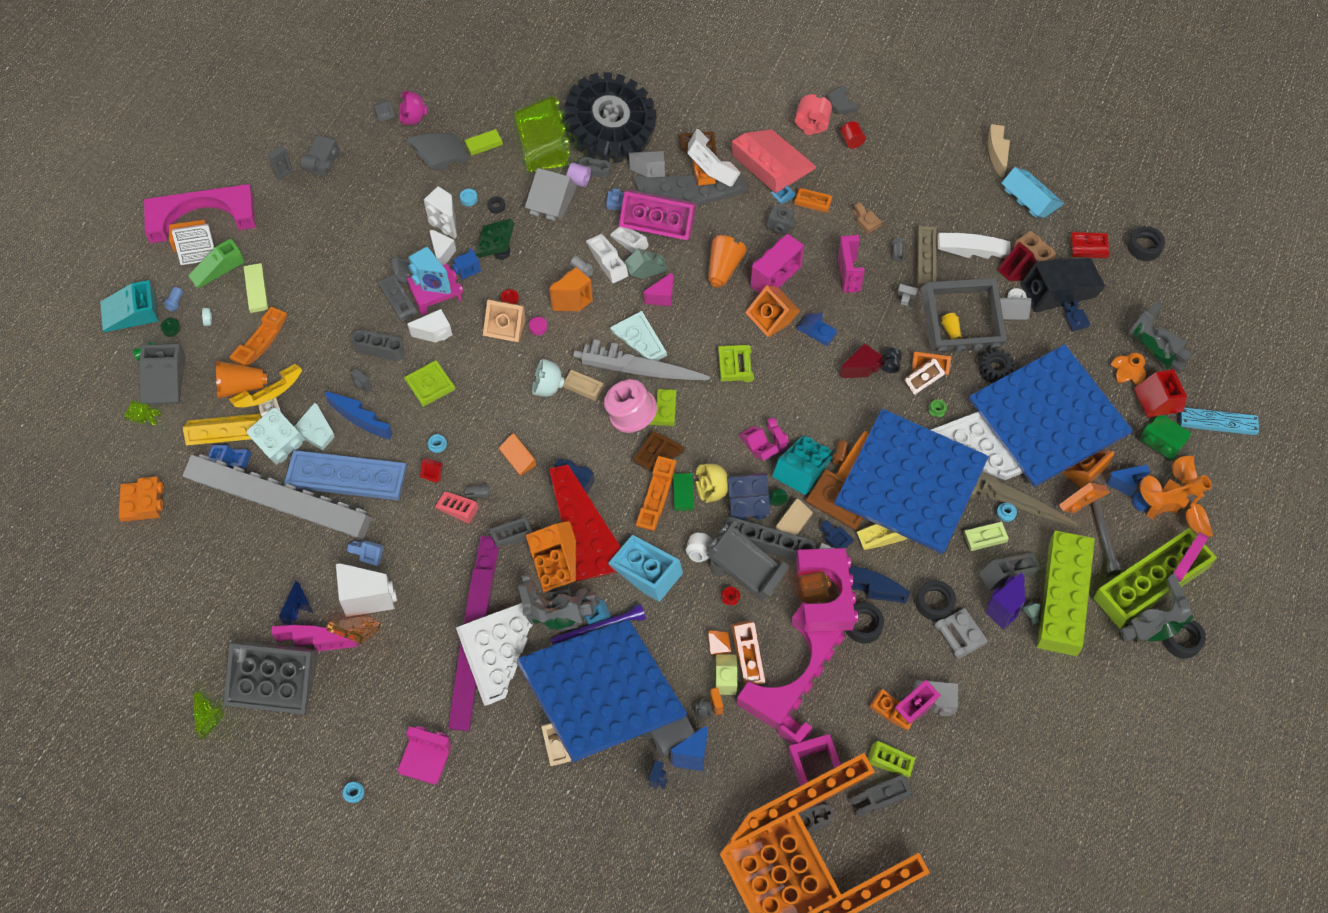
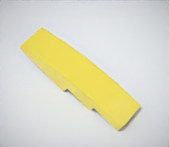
M878 524L857 532L864 550L908 539Z

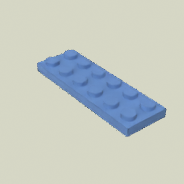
M293 450L284 485L289 484L297 487L296 489L399 501L407 464Z

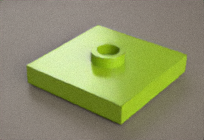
M437 360L404 377L405 382L422 407L455 390V386Z

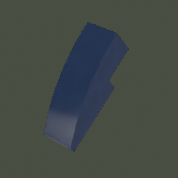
M850 567L849 574L853 575V586H851V589L867 591V599L907 604L910 592L897 582L868 569Z

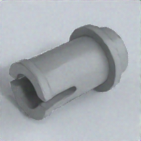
M578 256L571 260L570 265L575 268L577 267L587 277L592 274L593 268L590 263H585Z

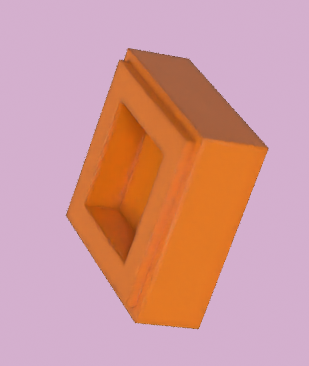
M718 687L713 688L710 691V700L714 714L720 715L723 714V703Z

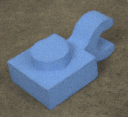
M367 540L362 543L353 541L352 544H348L347 551L360 555L359 561L378 566L381 563L384 546Z

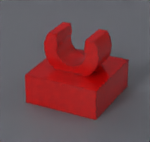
M424 458L421 464L420 478L438 483L441 480L443 463Z

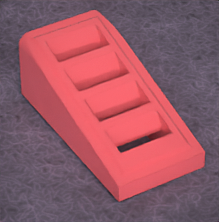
M446 491L435 506L436 509L468 524L479 509L477 502ZM447 498L450 499L447 505L444 506L443 503L445 502V500ZM453 501L456 502L454 506L450 508ZM459 504H461L462 506L460 507V509L456 510Z

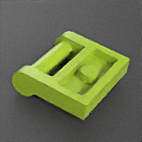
M718 346L721 382L743 380L745 382H752L754 380V373L751 369V346ZM738 354L743 355L744 372H739Z

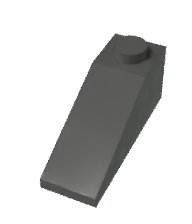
M1029 553L993 560L979 574L987 588L993 590L1005 587V582L1013 575L1016 577L1022 573L1024 578L1042 571L1043 568L1035 555Z

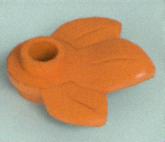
M1139 353L1118 356L1111 363L1112 367L1118 369L1116 373L1117 383H1123L1132 379L1134 384L1138 386L1146 378V371L1143 368L1145 359ZM1137 359L1139 363L1134 364L1132 360Z

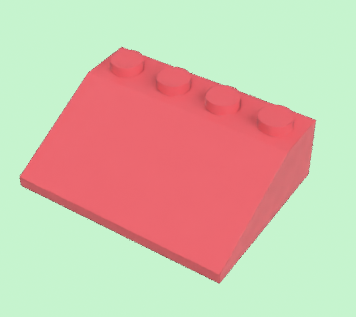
M772 129L744 133L732 140V156L775 193L816 169L812 162Z

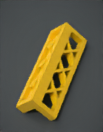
M261 413L187 420L183 426L186 445L251 439L247 431L262 418Z

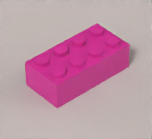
M627 190L624 192L619 227L689 240L692 235L697 203Z

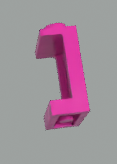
M859 235L840 237L837 259L843 293H855L862 289L864 267H853V262H856L860 242Z
M448 264L442 266L447 271L451 289L449 294L423 291L419 285L416 286L411 277L407 278L410 291L421 315L427 314V307L453 297H457L458 301L462 300V286L460 283H456V273L454 269L450 270Z

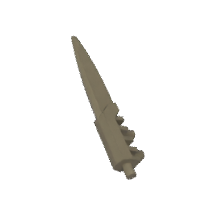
M981 472L970 498H974L978 491L981 492L980 496L982 497L987 494L988 498L994 501L1010 503L1015 508L1033 515L1078 527L1075 521L1057 510L999 482L997 478Z

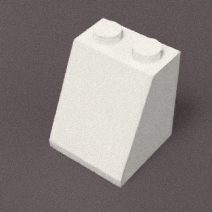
M336 564L339 602L346 617L395 609L394 602L397 601V594L393 582L388 580L387 574L344 564Z

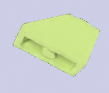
M716 654V688L718 687L720 695H736L737 655Z

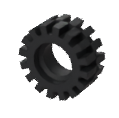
M991 349L989 353L986 352L980 362L979 373L982 374L983 379L987 378L986 382L989 383L991 380L993 384L1013 373L1015 362H1013L1014 358L1013 356L1010 357L1009 352L1004 354L1005 350L1003 349L1001 352H999V349H995L994 352ZM999 363L1004 369L1001 371L994 370L990 364Z

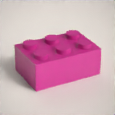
M789 234L779 238L773 248L768 249L760 260H756L751 267V288L759 294L766 285L780 288L802 267L804 245Z

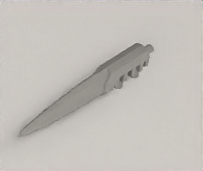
M597 339L593 340L591 348L585 344L584 350H575L573 356L582 359V365L620 373L626 372L644 376L685 380H709L711 378L705 374L679 366L640 358L631 354L624 355L623 351L616 353L618 348L616 343H611L609 351H605L603 347L600 350V341Z

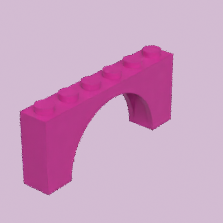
M250 184L144 199L145 234L149 242L168 241L170 224H174L177 219L192 210L206 207L221 209L229 213L234 218L238 230L256 228L254 194Z
M805 602L801 604L794 614L791 625L803 635L808 644L810 664L807 670L795 682L777 688L762 687L748 681L737 697V705L777 731H779L781 725L785 727L788 725L792 718L790 716L793 709L798 710L803 701L801 697L804 693L808 694L814 685L812 683L813 679L820 677L824 670L823 664L825 661L829 662L835 653L833 649L836 645L840 646L845 639L844 630L804 632L802 611L804 604H806Z

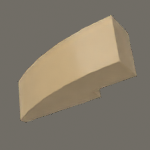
M991 124L988 133L989 155L995 170L1000 177L1004 178L1010 140L1003 139L1005 126Z

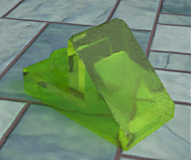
M202 692L193 693L195 733L200 739H205L221 721L224 714L219 708L210 710V701L208 698H205Z

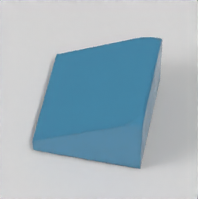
M788 185L777 193L771 192L780 204L797 196Z
M599 599L600 604L594 607V615L585 617L588 625L611 618L605 601Z

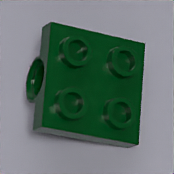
M510 218L483 226L475 254L482 258L507 251L515 222Z

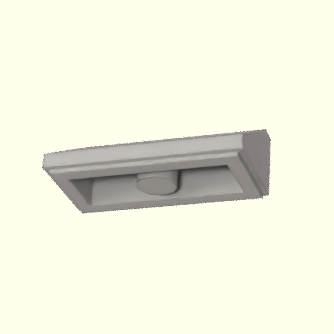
M1000 298L1003 319H1029L1031 298Z

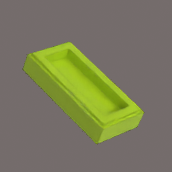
M496 129L464 140L471 156L503 145Z

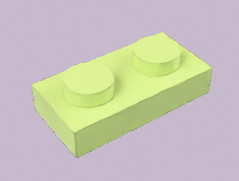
M1002 522L966 530L963 534L970 551L1006 543L1009 539Z

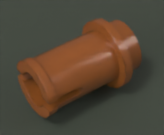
M838 441L836 452L832 456L835 465L842 466L847 458L848 442Z

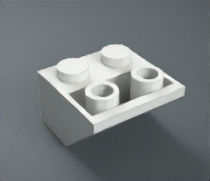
M438 186L424 199L428 222L432 226L441 229L445 235H450L455 239L457 237L452 196Z

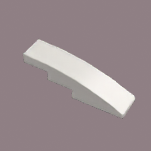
M938 233L937 235L939 250L967 258L976 255L989 259L993 255L1006 259L1011 252L1010 241L994 237L965 233Z

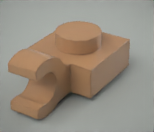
M860 202L854 205L855 210H853V213L858 217L856 223L867 234L881 226L882 221L871 210L866 212L863 204Z

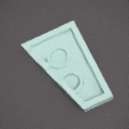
M642 311L610 327L612 333L643 358L658 361L667 356L666 350Z

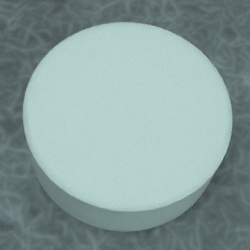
M202 308L203 325L211 326V309Z

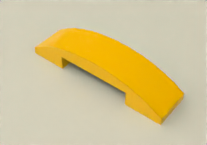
M293 364L279 372L282 378L279 381L253 395H250L245 390L230 398L229 401L235 407H250L265 403L286 391L299 377L302 369L298 365Z

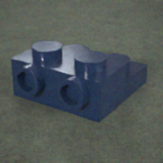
M766 473L727 476L731 517L746 520L747 516H754L755 519H764L766 515H770Z

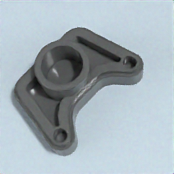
M841 86L828 94V100L832 105V109L837 114L856 112L858 108L856 103L849 102L846 98V86Z

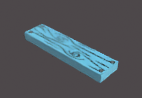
M1184 408V412H1180L1181 427L1257 435L1259 433L1258 416L1193 408Z

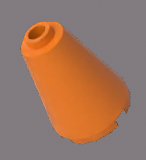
M718 235L712 240L708 281L713 287L720 288L725 286L746 254V246L742 242H739V244L734 242L735 238Z
M216 361L217 399L237 395L245 390L249 392L261 389L263 384H267V373H263V369Z

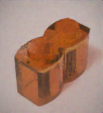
M825 571L800 575L798 595L801 604L803 602L811 604L826 601V596H829L828 588L831 587L829 575H825Z

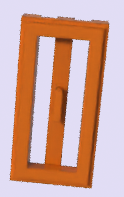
M799 188L794 205L828 213L833 196Z

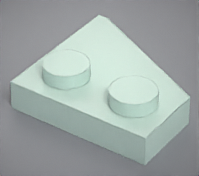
M316 403L311 406L294 426L306 441L321 450H324L335 437Z

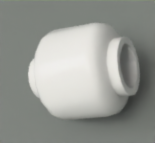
M698 532L692 534L686 546V554L695 562L706 561L709 559L706 554L710 550L708 546L713 541L712 538L705 533Z

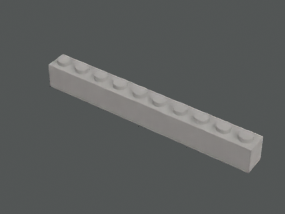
M201 454L198 457L190 456L183 477L191 481L364 540L372 519L366 515L367 511L356 508L354 511L348 509L349 505L338 502V504L331 503L332 499L324 496H320V498L313 497L314 493L303 490L301 493L296 491L297 487L289 484H285V486L278 485L279 481L268 478L267 481L261 479L262 475L251 472L250 475L246 474L244 469L233 466V469L228 468L227 463L216 460L215 463L211 462L209 457Z

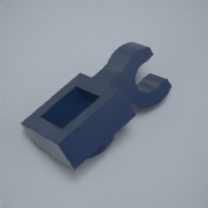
M828 520L821 524L822 527L819 530L827 536L825 541L832 548H847L853 543L854 539L841 526L835 529Z
M655 760L649 778V787L658 789L660 785L662 789H665L668 780L665 778L667 771L664 770L663 762Z

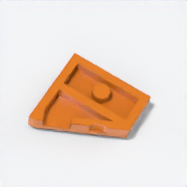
M1090 482L1059 505L1063 511L1075 513L1081 510L1082 507L1109 494L1110 491L1107 486Z

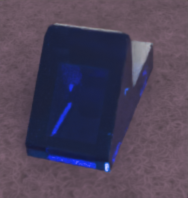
M295 581L279 615L282 624L286 626L291 625L297 619L299 609L313 613L305 593L297 581Z

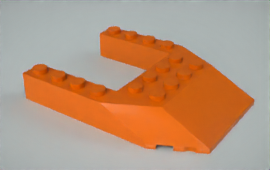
M865 753L750 812L720 853V856L749 913H857L930 873L920 853H917L843 894L838 890L799 814L872 776L875 771Z

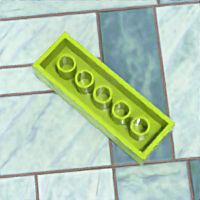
M1188 528L1098 589L1093 599L1119 629H1122L1142 612L1151 609L1171 595L1167 585L1168 578L1174 573L1197 535ZM1205 544L1181 582H1179L1181 587L1209 569L1217 559Z
M1054 531L1049 543L1036 648L1078 656L1082 650L1095 538Z

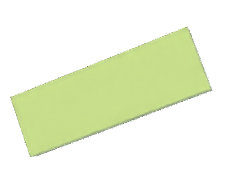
M262 263L244 266L250 313L269 310Z

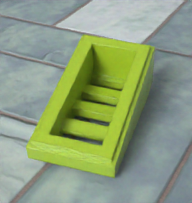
M876 741L871 746L868 760L872 766L909 778L915 757L880 741ZM886 754L889 755L888 762L885 761ZM895 757L898 758L896 765L893 764ZM903 760H906V764L903 769L901 768V765Z

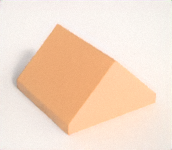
M488 299L483 336L519 342L526 322L524 306Z

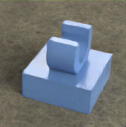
M620 189L608 191L607 209L622 210L624 192H620Z

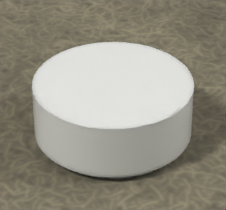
M1014 288L1009 291L1007 298H1026V293L1019 288Z

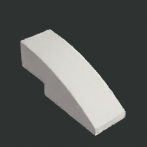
M602 234L586 240L596 261L612 283L628 277L626 264L618 257L617 250Z

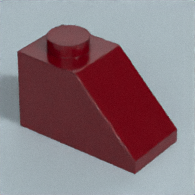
M865 343L841 366L840 377L862 378L869 377L873 372L877 373L882 366V355Z

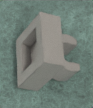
M900 284L898 296L902 297L901 305L908 306L910 299L915 300L918 288Z

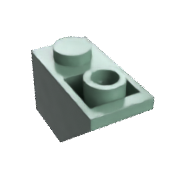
M639 248L624 261L630 275L641 279L668 270L665 263L666 260L662 255Z

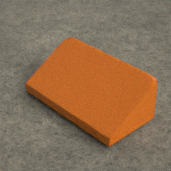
M913 352L912 370L917 369L931 358H935L945 372V375H949L951 356Z
M514 433L499 447L500 452L520 476L536 466L535 459Z

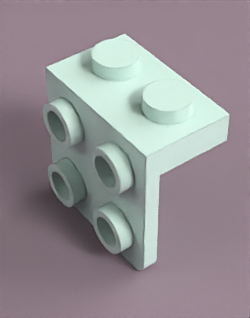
M277 408L271 409L247 431L251 439L276 465L286 460L288 454L298 449L305 440Z

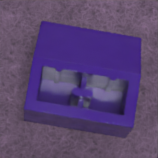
M1022 573L1016 577L1014 575L1005 582V587L1002 589L997 588L991 594L992 599L987 603L988 609L986 614L1003 630L1018 617L1025 603L1024 574Z

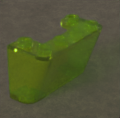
M554 95L514 112L517 131L520 134L527 173L537 171V168L550 169L568 165L567 158H570L568 137H564L566 133L564 123L560 122L562 121L561 110L557 109L559 108L558 98H554Z

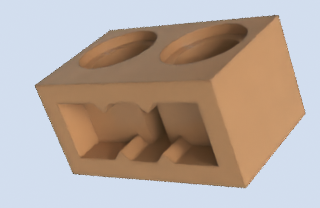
M1032 231L1018 239L1014 245L1015 247L1018 242L1024 244L1034 253L1036 262L1054 260L1056 256L1053 248L1043 242Z

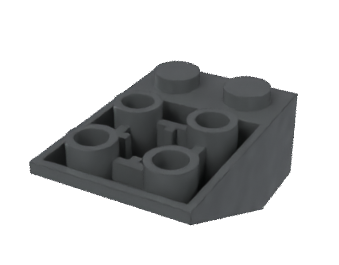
M180 344L142 345L140 355L141 404L179 403L185 363V354Z

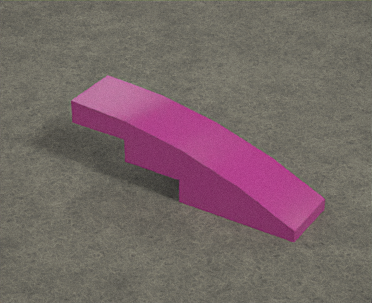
M303 625L272 626V635L276 642L293 640L297 647L314 645L318 652L358 647L355 635L335 629Z

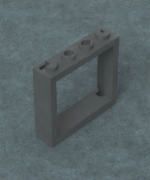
M997 278L926 282L921 288L931 351L946 353L949 350L962 352L966 349L979 351L987 347L994 350L995 348H1001L1007 342ZM988 291L995 337L941 340L934 295Z

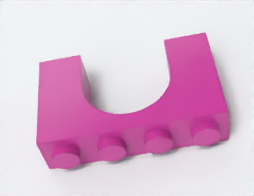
M846 548L798 550L796 556L798 577L828 578L837 585L840 596L833 602L804 604L802 611L804 632L853 630L855 622H858V611L854 610L853 605L856 602L855 592L851 591L853 575L849 574L851 559L850 556H847Z

